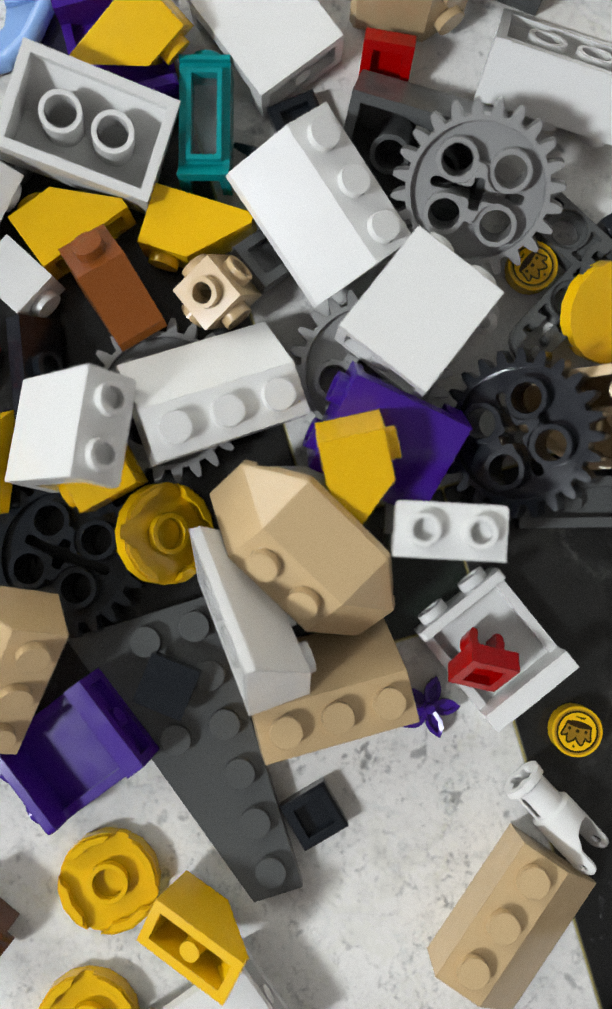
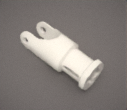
M535 760L520 766L506 781L503 788L505 794L511 800H518L533 816V824L574 868L586 875L595 874L597 870L596 865L583 852L579 833L591 845L598 848H606L608 846L609 840L607 836L566 792H558L542 775L543 770Z

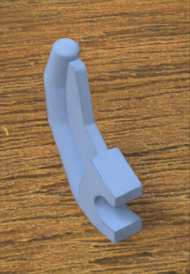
M4 0L6 17L5 26L0 30V75L13 71L23 37L41 44L54 15L51 0Z

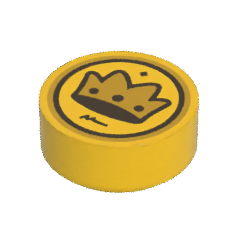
M537 241L539 250L536 253L524 246L519 248L521 258L519 266L512 263L509 258L506 260L504 267L505 278L510 287L521 294H537L547 288L556 277L558 271L557 257L554 251L542 242Z
M577 703L561 705L554 710L548 721L547 730L551 742L568 756H587L593 753L601 743L603 728L600 719L593 711Z

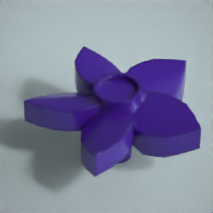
M435 676L426 684L424 694L418 689L412 688L420 722L403 726V728H416L425 721L428 730L440 738L444 728L443 719L440 715H450L461 706L451 699L440 698L441 685L438 677Z

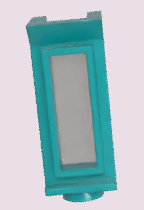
M198 50L193 54H179V100L181 102L179 107V161L176 175L181 189L184 192L194 194V181H220L223 196H233V187L226 178L228 172L233 169L234 76L230 55H221L213 50Z

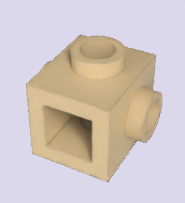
M201 254L195 257L182 271V275L185 278L172 290L183 303L181 308L185 316L193 324L204 328V330L224 327L228 330L233 329L251 313L250 306L261 296V293L250 281L253 276L247 266L237 257L224 254Z

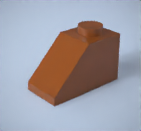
M104 224L78 235L72 242L58 249L82 292L122 352L167 326L162 314L127 256Z

